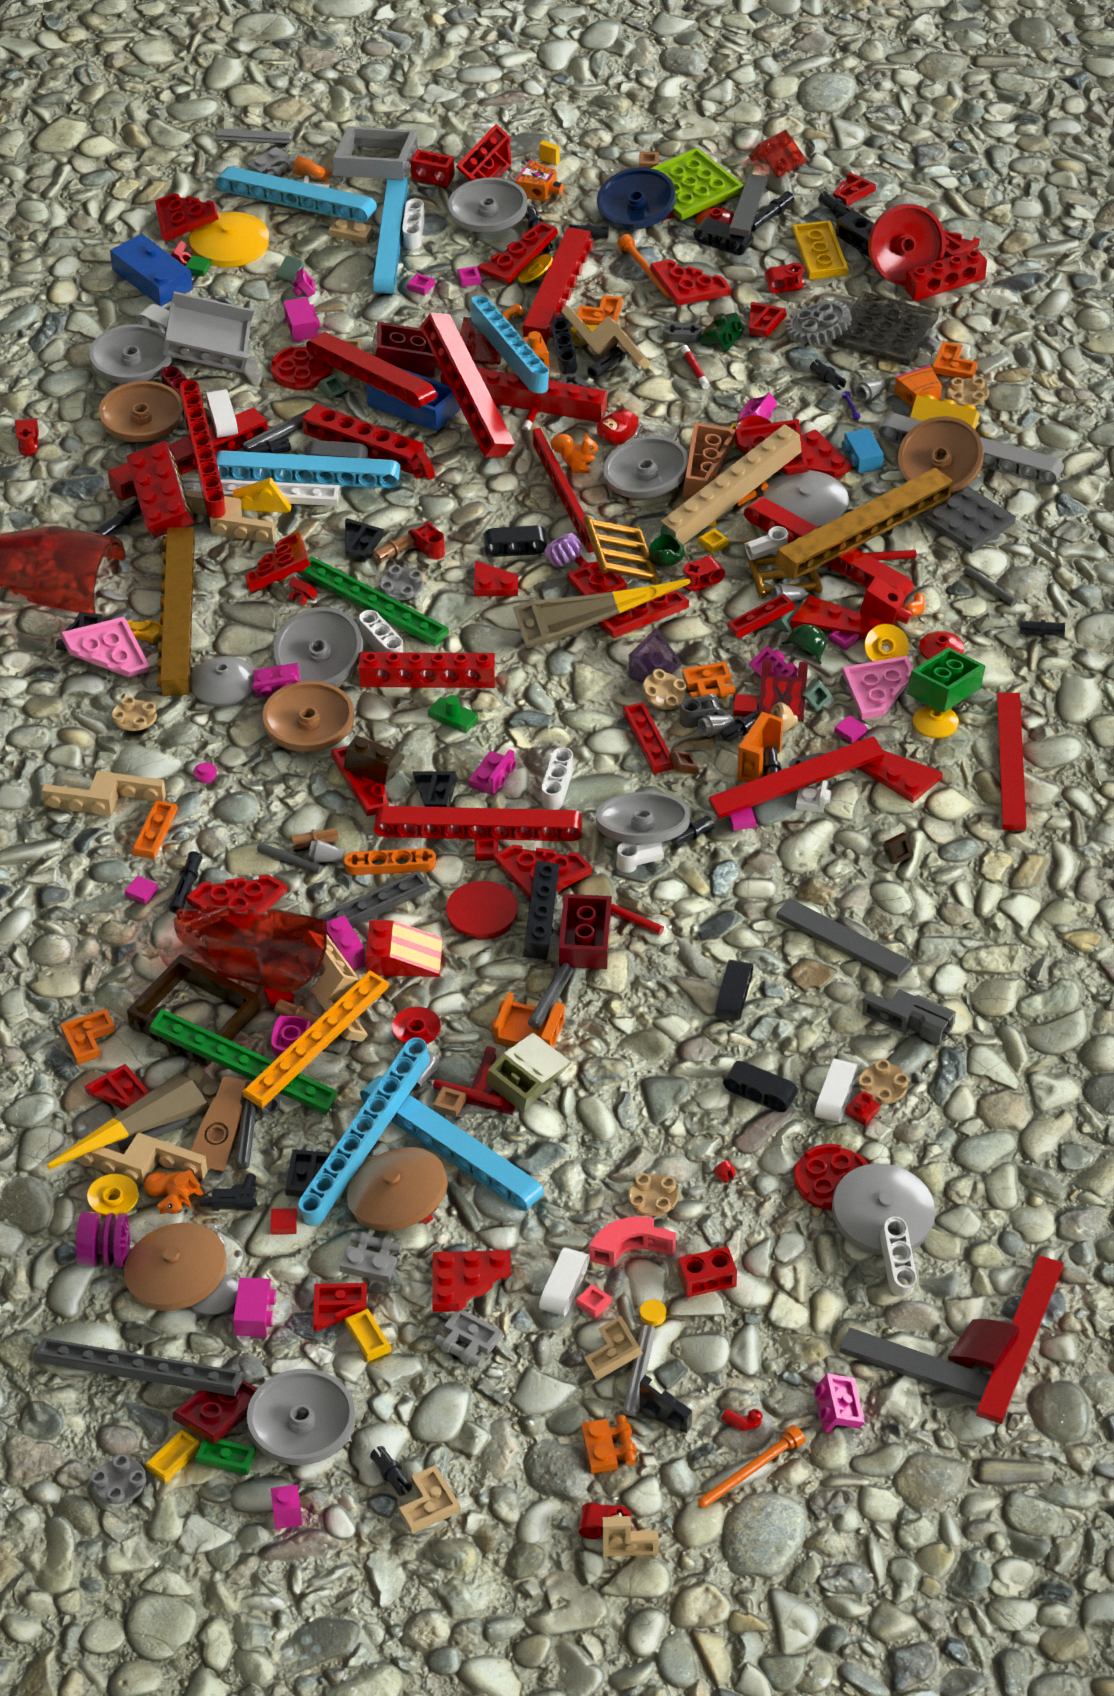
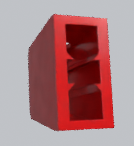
M874 578L866 590L860 613L880 619L891 625H894L897 620L908 625L913 615L912 612L902 608L906 598L904 594L881 579Z

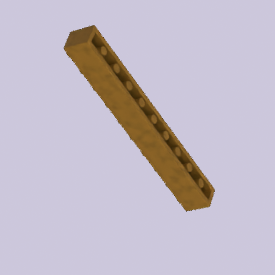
M937 468L924 472L922 475L907 481L897 488H893L891 491L876 497L874 500L861 505L851 512L845 513L843 516L830 521L822 527L814 529L795 541L783 545L778 549L775 566L794 580L949 499L953 480Z
M170 527L167 528V536L163 537V549L166 551H162L163 564H166V566H162V579H165V581H161V593L164 596H160L161 609H164V611H160V625H163V627H159V640H162V642H158V653L162 657L157 659L158 671H161V673H157V687L162 688V696L190 695L195 560L194 528Z

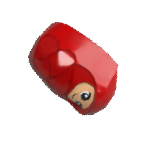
M628 409L611 413L599 421L597 434L602 439L616 446L622 444L637 433L639 428L638 417Z

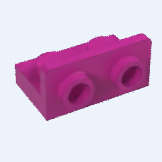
M768 645L748 663L751 669L760 677L762 676L763 659L772 661L771 676L798 677V668L792 662L787 664L784 661L786 659L778 649L773 651Z
M298 663L253 670L254 682L252 687L257 698L270 697L279 689L300 682Z
M509 749L505 756L489 751L470 777L469 787L494 795L497 789L504 785L508 774L512 773L516 767L514 750Z
M827 1373L814 1390L823 1431L830 1432L835 1425L860 1428L864 1424V1418L855 1378Z

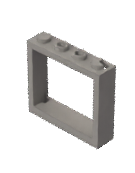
M348 126L333 157L334 176L403 180L406 172L409 173L410 160L415 154L416 149H419L420 138L417 137V131ZM355 146L402 149L398 159L351 156Z

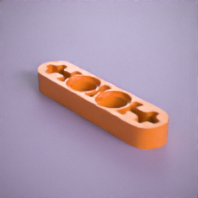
M427 848L350 852L344 858L345 871L350 875L428 872L436 867V854L433 850ZM402 858L408 860L405 864H399L396 861ZM375 860L384 861L381 865H375L372 862Z

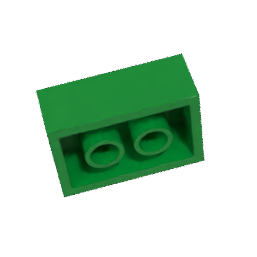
M948 647L911 671L906 694L944 713L981 689L986 666Z

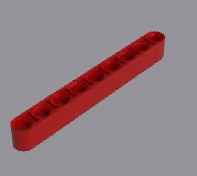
M326 332L306 342L307 350L314 358L414 408L419 409L437 397L434 387L429 382Z
M185 380L180 384L181 402L206 513L211 518H220L226 513L224 491L199 384L195 380Z
M764 497L757 498L744 509V516L747 521L767 533L773 527H784L788 532V544L819 528ZM856 548L824 564L865 588H868L874 578L877 577L904 594L905 597L914 589V585L908 577Z
M381 806L375 812L374 832L380 837L498 838V840L576 841L582 835L583 817L580 812L575 810Z

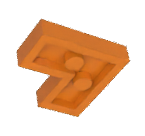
M603 295L599 308L579 306L577 315L586 325H599L607 316L618 323L623 305V297Z
M942 341L932 369L935 374L942 376L973 379L978 362L960 358L963 345Z
M107 1008L60 1024L61 1031L77 1065L101 1057L95 1039L116 1032L114 1022Z

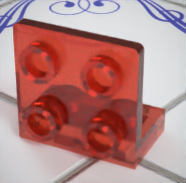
M787 130L758 144L748 155L752 162L759 158L760 160L765 159L777 178L807 162Z
M463 317L460 336L473 362L477 364L500 365L502 356L483 334H475L476 328L472 326V317Z

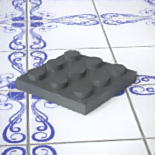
M969 486L960 490L924 516L925 524L970 553H974L1009 528L1016 520V516Z

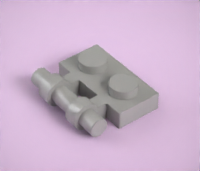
M274 147L247 164L248 170L280 177L283 172L292 170L296 157L289 159V154Z
M352 1232L350 1242L359 1245L358 1248L347 1246L339 1265L340 1272L390 1283L397 1265V1257L391 1256L390 1253L391 1251L401 1253L402 1243L394 1242L392 1238L388 1237L384 1239L372 1237L371 1233L362 1232V1234ZM369 1246L381 1249L380 1253L369 1251Z
M462 1309L455 1311L444 1325V1332L449 1334L448 1337L444 1338L441 1335H437L434 1344L441 1347V1351L448 1355L452 1353L461 1358V1362L466 1365L472 1364L479 1368L483 1363V1358L476 1355L478 1351L489 1355L503 1337L502 1330ZM460 1340L469 1346L465 1349L457 1345V1342Z

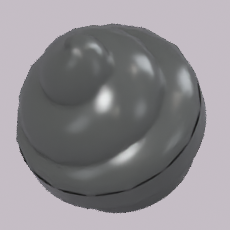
M276 1095L263 1108L255 1104L256 1109L262 1114L271 1115L275 1113L280 1106L279 1096Z

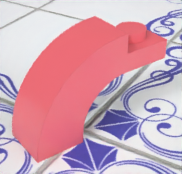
M641 1216L623 1218L608 1224L595 1235L589 1246V1261L615 1267L620 1256L634 1249H647L673 1256L676 1248V1232L654 1227V1218Z

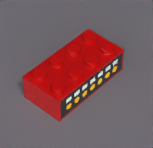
M166 440L126 455L146 528L154 539L166 535L167 528L186 527L194 524L175 455Z

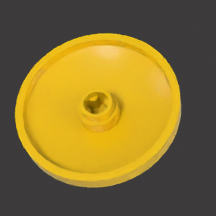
M242 212L218 213V220L191 231L189 235L190 249L193 255L211 259V265L217 267H237L251 263L261 257L269 245V232L266 225L257 217Z

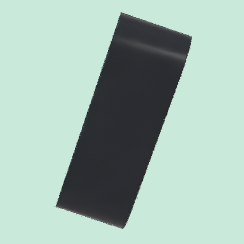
M705 218L693 233L694 238L699 243L739 256L743 255L754 241L751 233L749 237L729 234L730 224L711 218Z
M557 317L551 322V330L559 370L565 375L573 374L577 370V358L568 319Z
M536 525L490 528L483 535L484 550L490 557L538 555L544 553L547 547L546 531L543 527Z
M728 960L716 1003L715 1017L740 1021L752 979L753 963Z
M736 1061L723 1079V1085L728 1091L777 1112L787 1111L798 1094V1088L793 1082L744 1061Z

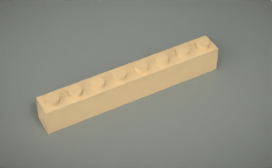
M784 424L661 520V526H667L669 534L676 537L684 545L802 452L800 434Z

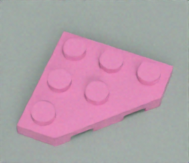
M125 617L62 632L61 638L69 654L126 677L148 673L150 670V666Z
M908 656L843 667L842 674L862 720L884 716L909 684L913 667Z

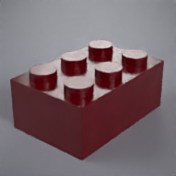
M377 321L373 337V356L412 373L434 376L437 360L421 328Z
M564 894L559 940V967L563 963H568L573 968L607 969L612 918V896Z

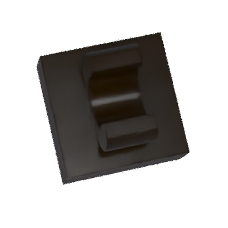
M900 833L884 841V851L888 855L891 864L895 865L914 855L909 836L906 833Z

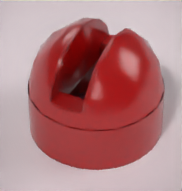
M729 1160L720 1163L713 1170L717 1179L724 1183H728L729 1179L733 1180L736 1175L735 1168Z

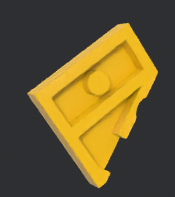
M271 477L235 489L233 492L234 498L241 499V507L244 511L285 513L291 511L290 503Z

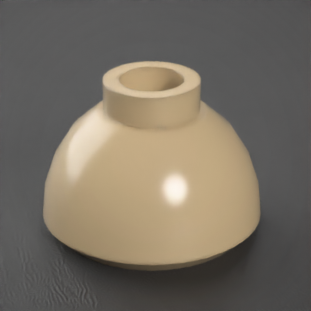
M778 702L773 706L770 714L783 719L782 733L790 728L794 729L797 725L798 717L793 714L790 707L782 702Z

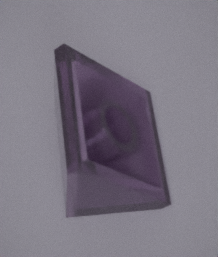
M657 628L629 654L628 677L641 684L656 669H662L666 673L673 674L683 664Z

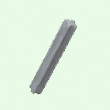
M218 128L216 130V139L290 144L292 134L290 132Z
M643 1325L640 1330L638 1345L643 1354L635 1358L623 1407V1413L626 1416L635 1417L638 1413L640 1381L646 1375L655 1336V1328L653 1326Z

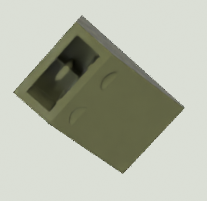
M532 1033L506 1051L488 1069L486 1084L521 1112L525 1113L571 1064V1061L535 1033Z

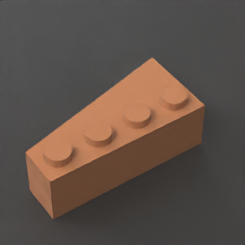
M694 422L682 497L691 498L715 479V476L718 475L732 450L736 429Z

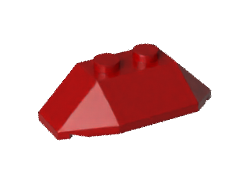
M495 124L456 165V168L470 181L480 178H500L511 166L510 136Z

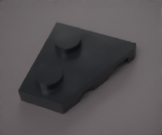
M346 518L345 556L366 562L383 538L384 529Z
M413 771L414 781L425 807H450L458 778L456 771Z
M644 1375L639 1386V1412L648 1419H655L673 1430H679L687 1434L692 1426V1410L677 1401L668 1391L664 1390L662 1394L649 1385L652 1379Z

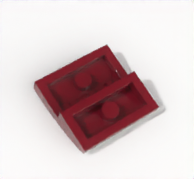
M973 1319L952 1349L948 1360L971 1369L975 1364L995 1371L1019 1335V1327L996 1320Z

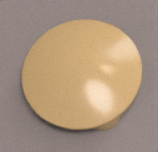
M957 377L951 381V385L947 390V396L949 400L956 402V405L963 406V404L977 406L987 400L989 389L985 384V380L981 377L974 379Z
M662 669L654 670L643 682L642 691L644 697L651 705L659 709H676L680 707L682 700L686 698V682L670 673H666Z
M131 696L124 697L121 700L122 703L118 704L111 714L112 721L116 726L129 731L148 728L157 718L156 705L153 702L135 700Z
M880 1059L861 1073L858 1080L859 1090L861 1093L865 1091L872 1095L873 1100L879 1104H891L897 1102L906 1094L908 1090V1076L902 1069L890 1064L888 1060Z
M639 1174L628 1192V1200L631 1207L636 1212L646 1216H659L669 1212L675 1207L679 1199V1190L675 1179L670 1176L656 1174Z

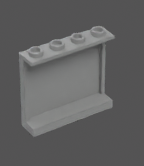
M174 291L162 355L244 373L248 359L247 349L254 310Z

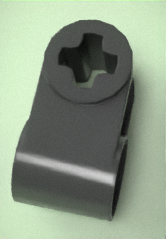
M714 694L686 698L680 704L679 722L683 727L694 728L698 726L699 719L703 718L704 715L725 716V713L719 707V699Z

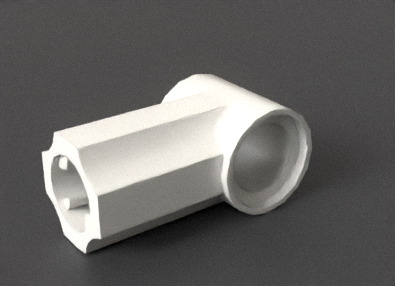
M776 526L769 530L768 535L746 542L745 550L748 558L755 560L768 554L777 555L778 549L788 544V532L784 527Z
M661 842L653 844L620 843L617 848V869L624 873H631L637 868V865L664 859Z

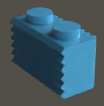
M869 428L845 433L842 449L844 453H848L849 461L852 463V467H856L858 473L861 474L862 472L865 473L866 471L869 472L878 468L882 469L883 452Z

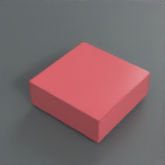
M593 1284L575 1300V1306L594 1319L612 1303V1297Z

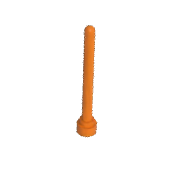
M629 234L622 235L617 241L618 247L623 252L629 253L667 299H671L651 272L650 265L635 248L633 238Z
M791 1425L784 1430V1435L781 1436L780 1441L699 1498L698 1506L706 1508L786 1449L791 1450L792 1448L797 1449L806 1442L802 1431L796 1425Z

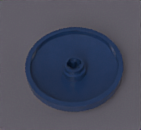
M632 168L621 171L610 177L601 186L597 195L598 211L603 220L613 227L625 230L643 229L659 223L669 215L676 202L675 187L672 180L663 172L651 168Z

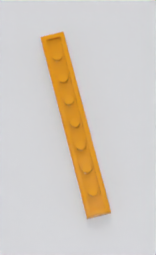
M369 970L243 1090V1096L263 1108L389 988V982Z

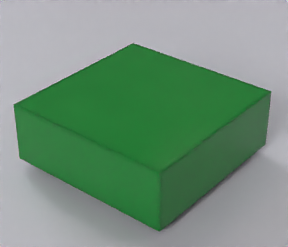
M192 255L186 267L191 270V274L204 277L211 266V259Z

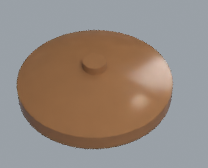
M136 381L121 385L111 390L102 399L99 406L100 422L104 430L115 438L129 442L153 441L170 434L179 426L184 414L180 395L171 387L153 381Z
M948 416L930 418L917 424L906 434L898 451L899 468L906 482L922 475L924 472L937 468L953 480L951 494L964 489L977 477L984 460L983 445L976 430L967 422Z
M302 681L287 685L272 694L263 709V725L269 738L281 747L299 752L320 751L336 745L349 734L354 724V708L348 695L334 685L319 681Z
M415 1147L389 1150L372 1158L356 1172L347 1191L348 1206L354 1218L369 1229L378 1231L403 1229L420 1222L439 1206L447 1190V1174L440 1159L430 1151Z
M195 1223L166 1225L144 1236L132 1248L125 1261L124 1280L131 1296L147 1308L158 1311L184 1309L202 1301L219 1286L227 1269V1254L219 1236L203 1225Z

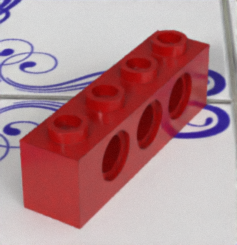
M974 249L906 271L905 291L914 301H918L984 280L986 277L987 259L978 249Z

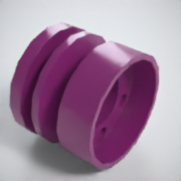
M82 1211L79 1216L76 1235V1258L78 1265L96 1267L101 1255H103L106 1267H111L114 1261L116 1268H123L131 1242L127 1213H119L116 1219L115 1214L110 1212L107 1215L105 1224H103L100 1212Z

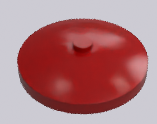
M900 204L883 212L875 221L868 240L869 257L876 272L886 281L905 286L906 271L943 260L946 249L945 233L939 219L927 208L915 204Z

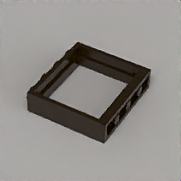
M180 954L127 1009L128 1022L133 1030L140 1031L155 1042H161L174 1052H179L189 1057L193 1062L208 1067L212 1061L150 1033V1025L154 1019L148 1017V1015L183 979L239 1008L216 1033L232 1041L260 1011L259 994Z

